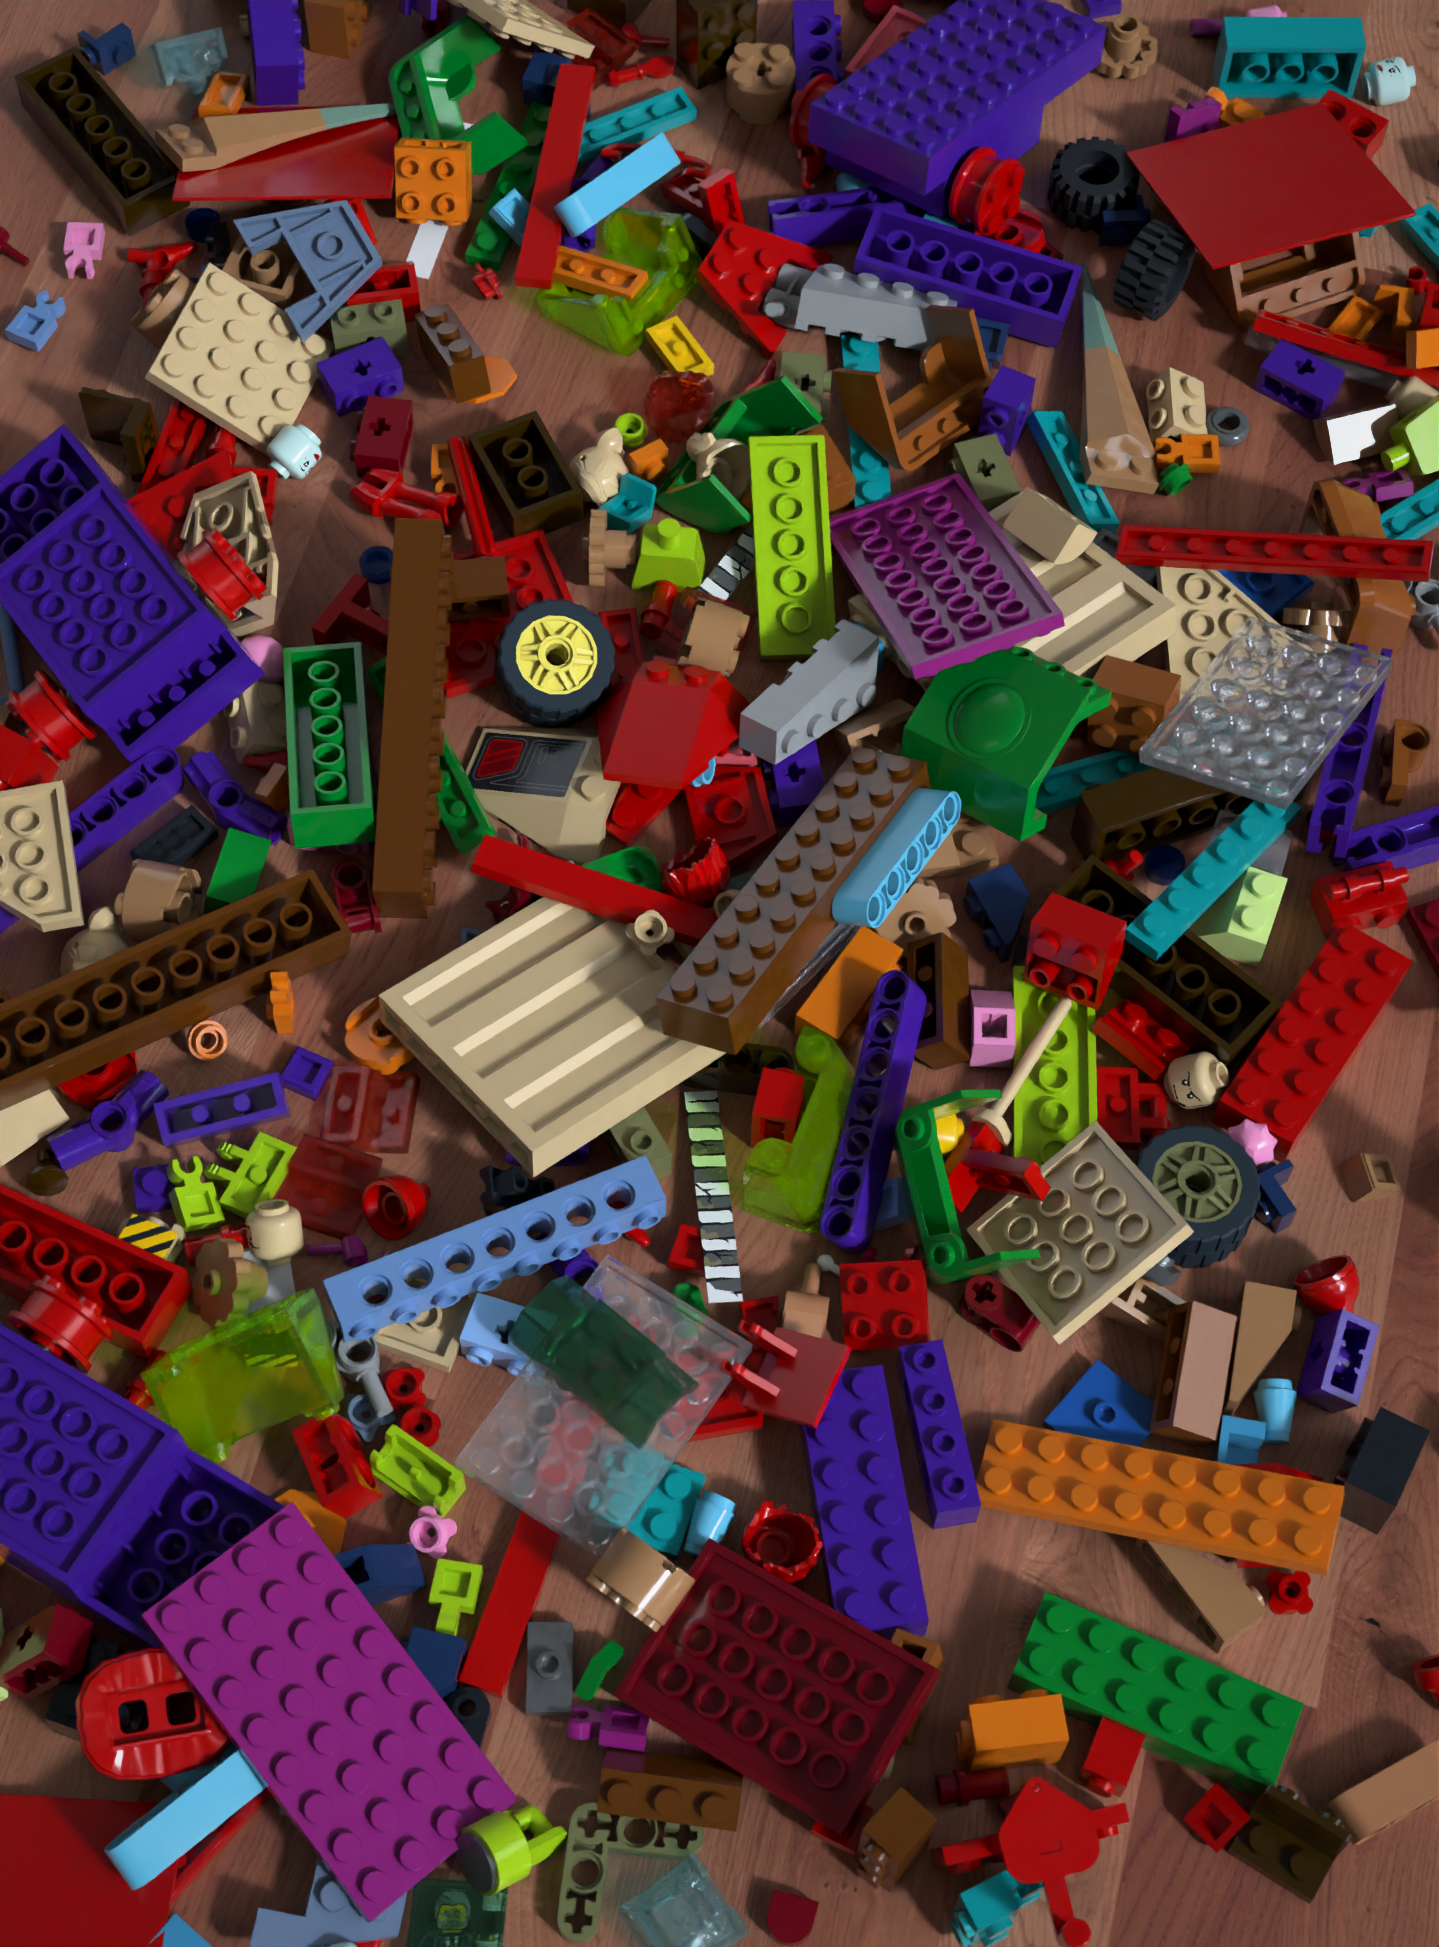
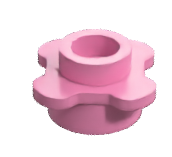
M423 1506L418 1511L419 1518L412 1523L408 1531V1540L417 1550L429 1553L432 1558L438 1559L446 1554V1544L450 1536L456 1534L457 1525L452 1518L445 1519L437 1514L433 1506ZM430 1528H433L435 1530L434 1536L430 1535Z

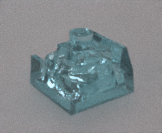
M222 27L156 42L147 48L161 88H167L172 83L175 85L186 83L189 96L205 93L208 88L206 78L211 76V70L213 73L218 72V67L222 65V59L228 58Z
M694 1851L682 1863L640 1895L636 1894L625 1902L618 1910L619 1915L641 1947H733L749 1935L747 1925L735 1908L727 1903L713 1883L708 1870Z

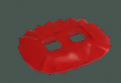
M148 1647L102 1661L84 1677L80 1692L75 1701L76 1727L81 1751L97 1772L116 1780H146L189 1772L212 1763L231 1744V1739L162 1647ZM191 1692L194 1696L195 1719L188 1723L170 1724L167 1717L166 1698L170 1694ZM135 1700L145 1701L149 1722L148 1727L143 1731L122 1732L118 1714L119 1705Z

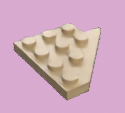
M1156 567L1158 592L1176 604V633L1163 641L1166 671L1181 675L1179 705L1282 701L1286 697L1282 664L1310 663L1314 659L1313 653L1217 570Z
M63 780L0 791V907L42 932L84 925L66 789Z

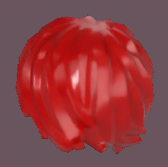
M708 836L705 839L701 837L700 843L694 844L689 851H680L674 858H670L668 868L664 869V879H661L668 895L708 907L709 904L715 902L716 897L720 893L726 891L730 881V868L726 856L719 848L715 838Z
M765 1500L757 1511L754 1512L753 1517L744 1528L741 1538L744 1558L789 1584L794 1581L798 1582L806 1577L810 1569L817 1563V1559L820 1558V1549L823 1546V1542L819 1541V1529L813 1526L815 1519L801 1512L787 1509L788 1506L785 1503L775 1508L773 1501Z

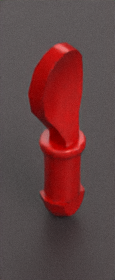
M657 56L643 65L636 63L632 67L611 71L606 77V82L613 87H619L623 83L637 79L643 80L644 75L656 79L666 78L676 69V61L672 56Z

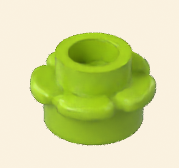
M634 413L621 415L613 428H618L623 438V446L638 447L644 443V438L648 437V427L643 418Z

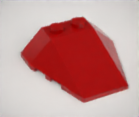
M664 661L642 662L605 692L596 708L603 780L677 790L684 789L709 768V761L716 755L723 757L729 752V744L735 739L739 741L740 713L750 703L720 671L707 670L705 667L698 665L688 667L674 666Z

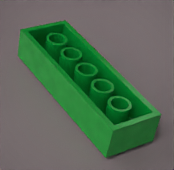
M361 642L283 648L290 817L295 849L375 842L376 828L366 683Z
M1048 1592L1044 1594L1007 1686V1689L1019 1694L1037 1689L1047 1690L1048 1695L1061 1694L1066 1715L1096 1728L1102 1717L1139 1732L1146 1736L1141 1748L1257 1799L1268 1784L1275 1786L1304 1703Z

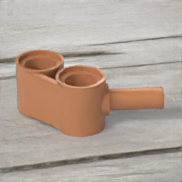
M809 1263L806 1265L800 1291L787 1290L781 1328L821 1338V1335L824 1336L830 1297L820 1296L818 1293L822 1268L819 1264Z

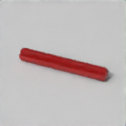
M463 435L450 437L447 441L448 451L476 558L483 556L496 557V546L467 438Z

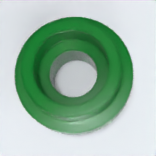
M1174 463L1163 470L1159 475L1161 478L1158 486L1161 492L1165 491L1168 496H1173L1187 487L1193 480L1189 473L1191 471L1189 465L1183 464L1179 466L1178 463Z

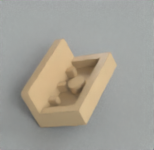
M1168 367L1157 378L1153 379L1146 388L1150 439L1154 445L1155 440L1160 437H1169L1171 435L1180 439L1181 434H1208L1203 381Z
M256 681L223 709L225 717L228 718L231 732L230 745L235 751L237 764L245 765L243 760L246 757L253 756L254 753L265 754L287 750L286 707L281 684Z

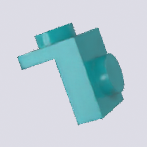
M626 473L621 478L619 494L599 507L598 510H607V526L611 527L612 530H627V534H631L652 518L657 488L655 485L639 477Z

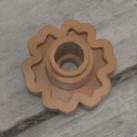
M1121 14L1115 19L1108 21V23H1101L1107 27L1101 64L1097 66V71L1106 74L1110 78H1117L1123 75L1127 79H1134L1145 75L1148 71V66L1156 62L1158 53V40L1153 36H1148L1149 28L1142 25L1140 20L1132 14Z
M591 509L589 537H583L582 559L589 560L590 587L605 588L606 568L626 569V565H636L637 535L627 534V530H607V510Z
M1311 601V608H1283L1282 623L1302 625L1301 643L1313 653V656H1335L1336 647H1340L1341 626H1349L1353 614L1350 609H1334L1335 602Z
M916 877L883 923L875 929L878 935L904 949L902 957L906 956L907 958V943L939 932L944 933L951 939L948 927L956 922L957 917L949 894L939 893L934 881H923V879Z
M215 1238L213 1243H204L201 1252L196 1256L198 1272L192 1278L193 1299L196 1305L201 1306V1319L204 1322H208L212 1327L229 1326L231 1322H240L244 1313L248 1310L249 1304L254 1303L257 1299H262L268 1290V1274L265 1267L243 1258V1245L236 1242L233 1238Z

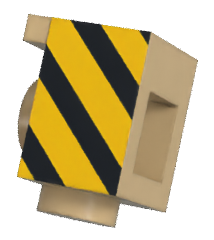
M134 1213L131 1218H125L122 1221L116 1234L117 1238L174 1264L178 1262L184 1252V1240L187 1239L183 1227L178 1224H174L171 1229L165 1222L156 1217L149 1216L145 1219Z

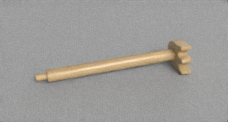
M1061 997L1001 1090L1002 1098L995 1100L990 1109L979 1108L972 1118V1122L987 1123L994 1135L1004 1146H1008L1013 1135L1002 1116L1072 1007V1000L1068 997Z

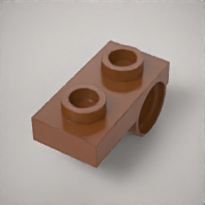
M1395 718L1390 733H1383L1380 756H1386V766H1381L1378 788L1384 789L1383 805L1400 806L1408 785V773L1415 772L1422 766L1431 744L1432 738L1429 730L1421 724L1411 722V720Z

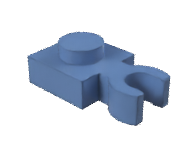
M41 291L36 297L37 305L35 308L24 305L5 329L7 339L39 352L58 328L56 318L61 317L66 311L64 298L59 297L55 303L49 304L50 297L48 291Z

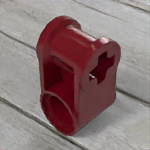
M355 858L340 860L332 870V881L337 904H335L336 908L352 934L374 930L375 933L382 932L378 908L372 894L366 865L361 860ZM349 880L360 881L357 885L354 886L343 885L346 881Z
M987 1274L973 1276L967 1282L959 1302V1311L962 1317L993 1337L1003 1347L1014 1352L1023 1351L1041 1322L1015 1291ZM980 1296H983L987 1299L984 1300L982 1304L975 1301Z

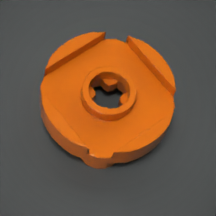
M379 996L364 1001L348 1016L345 1024L347 1030L344 1037L345 1044L353 1060L362 1067L377 1070L382 1075H389L395 1073L400 1066L408 1063L415 1057L393 1033L386 1037L379 1036L378 1032L381 1029L389 1031L381 1022Z

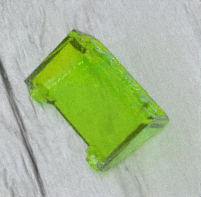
M618 207L605 221L602 229V238L608 253L603 258L648 272L649 280L628 303L624 297L614 296L609 299L606 294H591L578 289H574L569 293L564 284L552 282L551 290L541 289L534 297L541 312L549 319L612 354L620 356L632 355L646 340V329L661 323L698 282L694 275L702 263L681 214Z
M804 1025L796 1043L795 1056L798 1062L796 1074L805 1076L803 1090L806 1097L805 1112L792 1144L780 1139L768 1138L758 1142L752 1149L744 1167L742 1211L800 1232L812 1233L820 1230L822 1212L856 1071L830 1035Z
M314 1287L301 1290L187 1340L167 1352L141 1373L165 1423L179 1431L189 1449L214 1464L228 1458L231 1455L229 1448L238 1440L303 1413L304 1417L314 1415L316 1421L333 1415L341 1409L338 1403L345 1397L322 1304Z

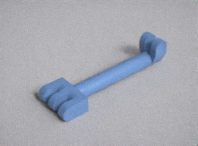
M0 603V633L9 692L14 690L20 693L25 689L15 627L18 625ZM0 697V705L6 706L4 703L9 700V697ZM17 719L18 723H25L24 720L19 721Z

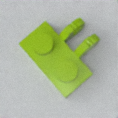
M259 1132L249 1151L222 1141L219 1143L216 1149L217 1154L224 1160L238 1165L239 1168L236 1173L209 1163L205 1167L203 1174L211 1181L226 1187L224 1194L219 1200L221 1208L246 1219L255 1210L256 1204L266 1200H273L299 1153L297 1147Z

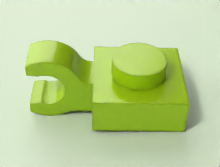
M438 1558L429 1596V1606L441 1608L436 1632L457 1636L460 1612L474 1614L483 1574L482 1565Z

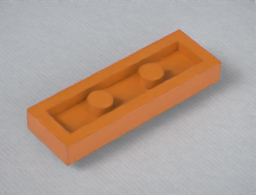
M560 245L553 282L633 306L649 283L647 271Z

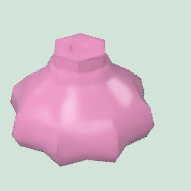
M1245 1119L1240 1125L1229 1128L1230 1138L1237 1143L1239 1142L1246 1149L1245 1151L1253 1158L1256 1164L1255 1168L1262 1163L1274 1159L1273 1149L1277 1139L1269 1133L1266 1124H1258Z

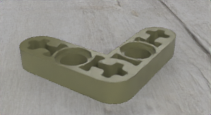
M594 1802L585 1803L577 1807L572 1813L569 1824L557 1913L558 1930L562 1938L573 1945H585L597 1935L601 1921L609 1852L678 1861L691 1860L703 1848L705 1839L704 1828L666 1822L664 1833L677 1834L680 1831V1826H688L690 1835L696 1836L697 1840L689 1841L687 1848L681 1849L678 1848L677 1839L663 1837L664 1847H656L658 1839L657 1822L663 1821L596 1812L597 1803ZM588 1815L597 1816L598 1824L612 1826L611 1816L620 1817L616 1826L617 1842L609 1841V1830L599 1829L595 1831L594 1837H585L584 1828L578 1827V1824L587 1822ZM635 1819L645 1821L651 1829L650 1837L642 1844L630 1843L624 1836V1828L628 1822ZM581 1861L592 1862L599 1871L596 1881L589 1886L577 1885L571 1877L573 1867ZM569 1892L580 1897L596 1895L595 1902L588 1899L585 1900V1918L592 1920L591 1925L583 1926L581 1933L578 1934L573 1933L572 1924L565 1922L566 1917H574L576 1913L577 1900L576 1898L567 1899Z

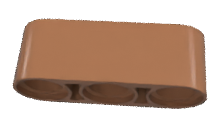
M1439 1740L1428 1744L1364 1780L1328 1803L1334 1816L1344 1823V1830L1352 1834L1350 1842L1353 1846L1361 1844L1439 1799Z

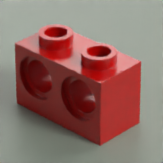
M1329 89L1318 103L1322 102L1371 159L1383 144L1389 120Z
M763 1067L752 1111L750 1148L791 1156L802 1111L805 1076L798 1075L788 1068L778 1067L770 1069Z
M327 1409L291 1431L323 1508L347 1519L383 1497L351 1421Z

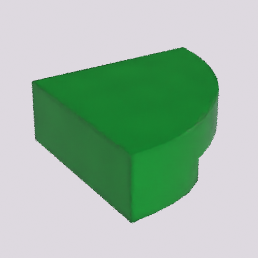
M613 1640L604 1646L590 1660L574 1693L586 1702L589 1699L592 1700L602 1688L600 1685L606 1673L611 1668L615 1669L624 1654V1648Z

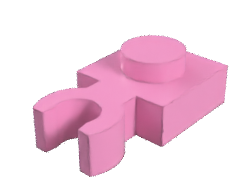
M67 223L63 251L65 259H67L65 266L69 279L74 278V272L78 268H85L87 279L94 277L95 269L92 260L102 259L105 239L103 223Z

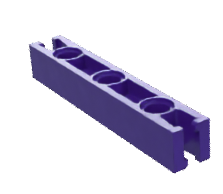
M877 187L767 201L768 233L807 246L863 239L876 204L921 218L928 211ZM949 212L943 215V217L951 219ZM966 222L963 224V226L972 225V223Z
M1354 643L1309 823L1306 851L1321 852L1323 843H1319L1321 829L1334 831V834L1337 835L1334 856L1346 858L1389 676L1392 649H1381L1378 669L1363 668V655L1367 656L1368 646Z
M1439 806L1352 831L1346 858L1334 856L1336 836L1328 856L1334 867L1341 866V860L1345 859L1346 866L1343 872L1391 861L1394 869L1404 866L1409 870L1439 861ZM1381 847L1387 848V849H1389L1390 851H1386V850L1382 849ZM1362 856L1363 859L1356 861L1354 857Z

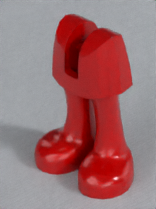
M371 467L363 476V481L358 482L349 492L351 501L367 513L379 518L391 516L412 519H443V525L452 529L459 523L464 510L459 495L447 491L431 492L404 483L401 472L390 469ZM400 500L409 501V502L415 503V504H417V505H420V506H422V507H424V508H419V507H416V506H413V505H409V504H406V503H404V502H402V501H400Z

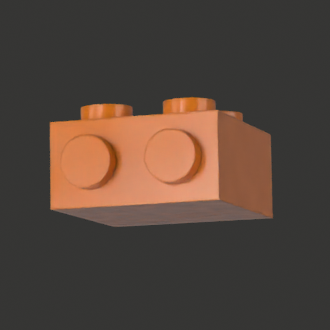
M400 138L394 147L396 218H405L411 224H423L428 222V220H441L443 225L457 226L467 222L472 213L471 141Z
M1037 1689L1020 1694L1021 1699L1003 1701L1000 1695H987L975 1699V1704L968 1705L964 1720L959 1721V1732H955L958 1760H966L968 1772L998 1769L999 1767L1013 1769L1059 1763L1069 1742L1061 1694L1048 1695L1047 1690Z

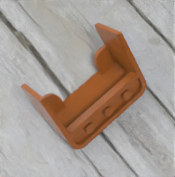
M1359 232L1301 246L1302 255L1244 274L1242 273L1241 263L1212 270L1204 260L1207 279L1235 323L1240 327L1252 330L1258 309L1292 318L1352 298L1353 295L1361 292L1365 284V270Z
M930 305L926 308L935 342L925 348L920 358L919 365L923 381L891 404L888 402L879 372L837 368L833 371L850 428L895 469L915 470L980 423L983 397L992 383V378L975 312L972 308Z
M1333 479L1315 481L1313 483L1298 534L1386 538L1380 522L1379 506L1376 501L1372 502L1370 496ZM1339 577L1353 614L1338 655L1339 663L1350 662L1354 643L1368 646L1367 656L1363 655V660L1380 657L1382 648L1392 649V655L1398 654L1411 616H1414L1416 612L1415 599L1411 593H1407L1404 582L1401 580Z

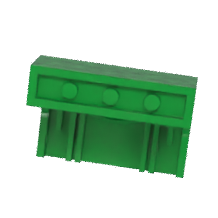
M1013 645L1009 649L997 650L980 656L970 663L958 664L939 671L904 726L900 756L927 762L930 789L955 791L961 799L962 812L1021 842L1045 829L1047 814L1035 809L1038 789L1075 726L1081 720L1108 707L1112 691L1097 685L1093 679L1080 677L1065 670V667L1059 663L1049 662L1034 655L1027 648Z

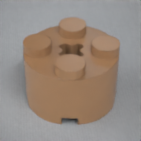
M742 42L735 46L734 53L728 59L726 66V104L731 112L733 109L739 113L741 120L752 124H769L777 121L778 116L785 111L787 114L792 109L791 102L795 90L796 69L795 63L789 55V49L785 45Z
M175 268L163 283L160 282L147 297L149 300L145 307L142 306L129 323L160 350L196 284Z
M697 597L691 613H694L693 619H690L689 623L686 624L675 660L676 666H703L707 670L720 671L728 680L730 673L732 674L739 657V651L736 649L740 638L744 637L750 616L742 614L740 610Z
M135 859L130 868V878L125 892L121 891L115 901V913L118 916H122L126 936L130 939L146 941L199 918L201 907L194 906L195 893L202 895L200 875L195 869Z
M624 1527L620 1528L592 1567L591 1573L586 1581L655 1632L659 1630L661 1625H665L696 1581Z

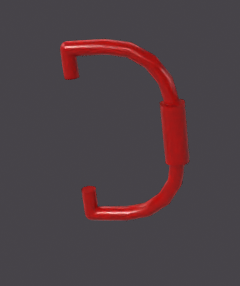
M613 143L604 147L600 154L603 157L620 161L621 152H633L642 145ZM674 149L681 160L679 165L685 163L702 169L688 167L686 176L706 179L712 173V166L706 161L686 155L685 151Z

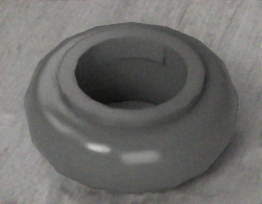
M1224 406L1216 408L1206 417L1207 432L1210 435H1218L1219 446H1237L1249 434L1250 424L1247 416L1234 407ZM1228 423L1236 429L1224 430L1218 424Z

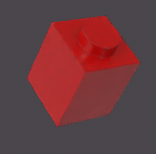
M1102 1717L1077 1779L1086 1782L1085 1787L1099 1796L1111 1798L1113 1794L1121 1797L1127 1787L1146 1736Z

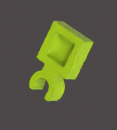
M194 1156L188 1161L187 1168L189 1173L181 1170L178 1159L172 1160L166 1168L168 1179L177 1187L168 1195L178 1225L183 1227L184 1233L219 1227L225 1221L213 1182L201 1183L200 1176L203 1171L201 1160L198 1156Z

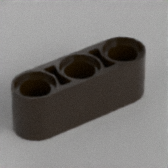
M745 1043L737 1055L726 1053L681 1083L692 1088L756 1096L763 1067L770 1069L783 1067L795 1072V1059L788 1050L781 1047ZM736 1063L744 1067L740 1071H731L726 1068V1066Z

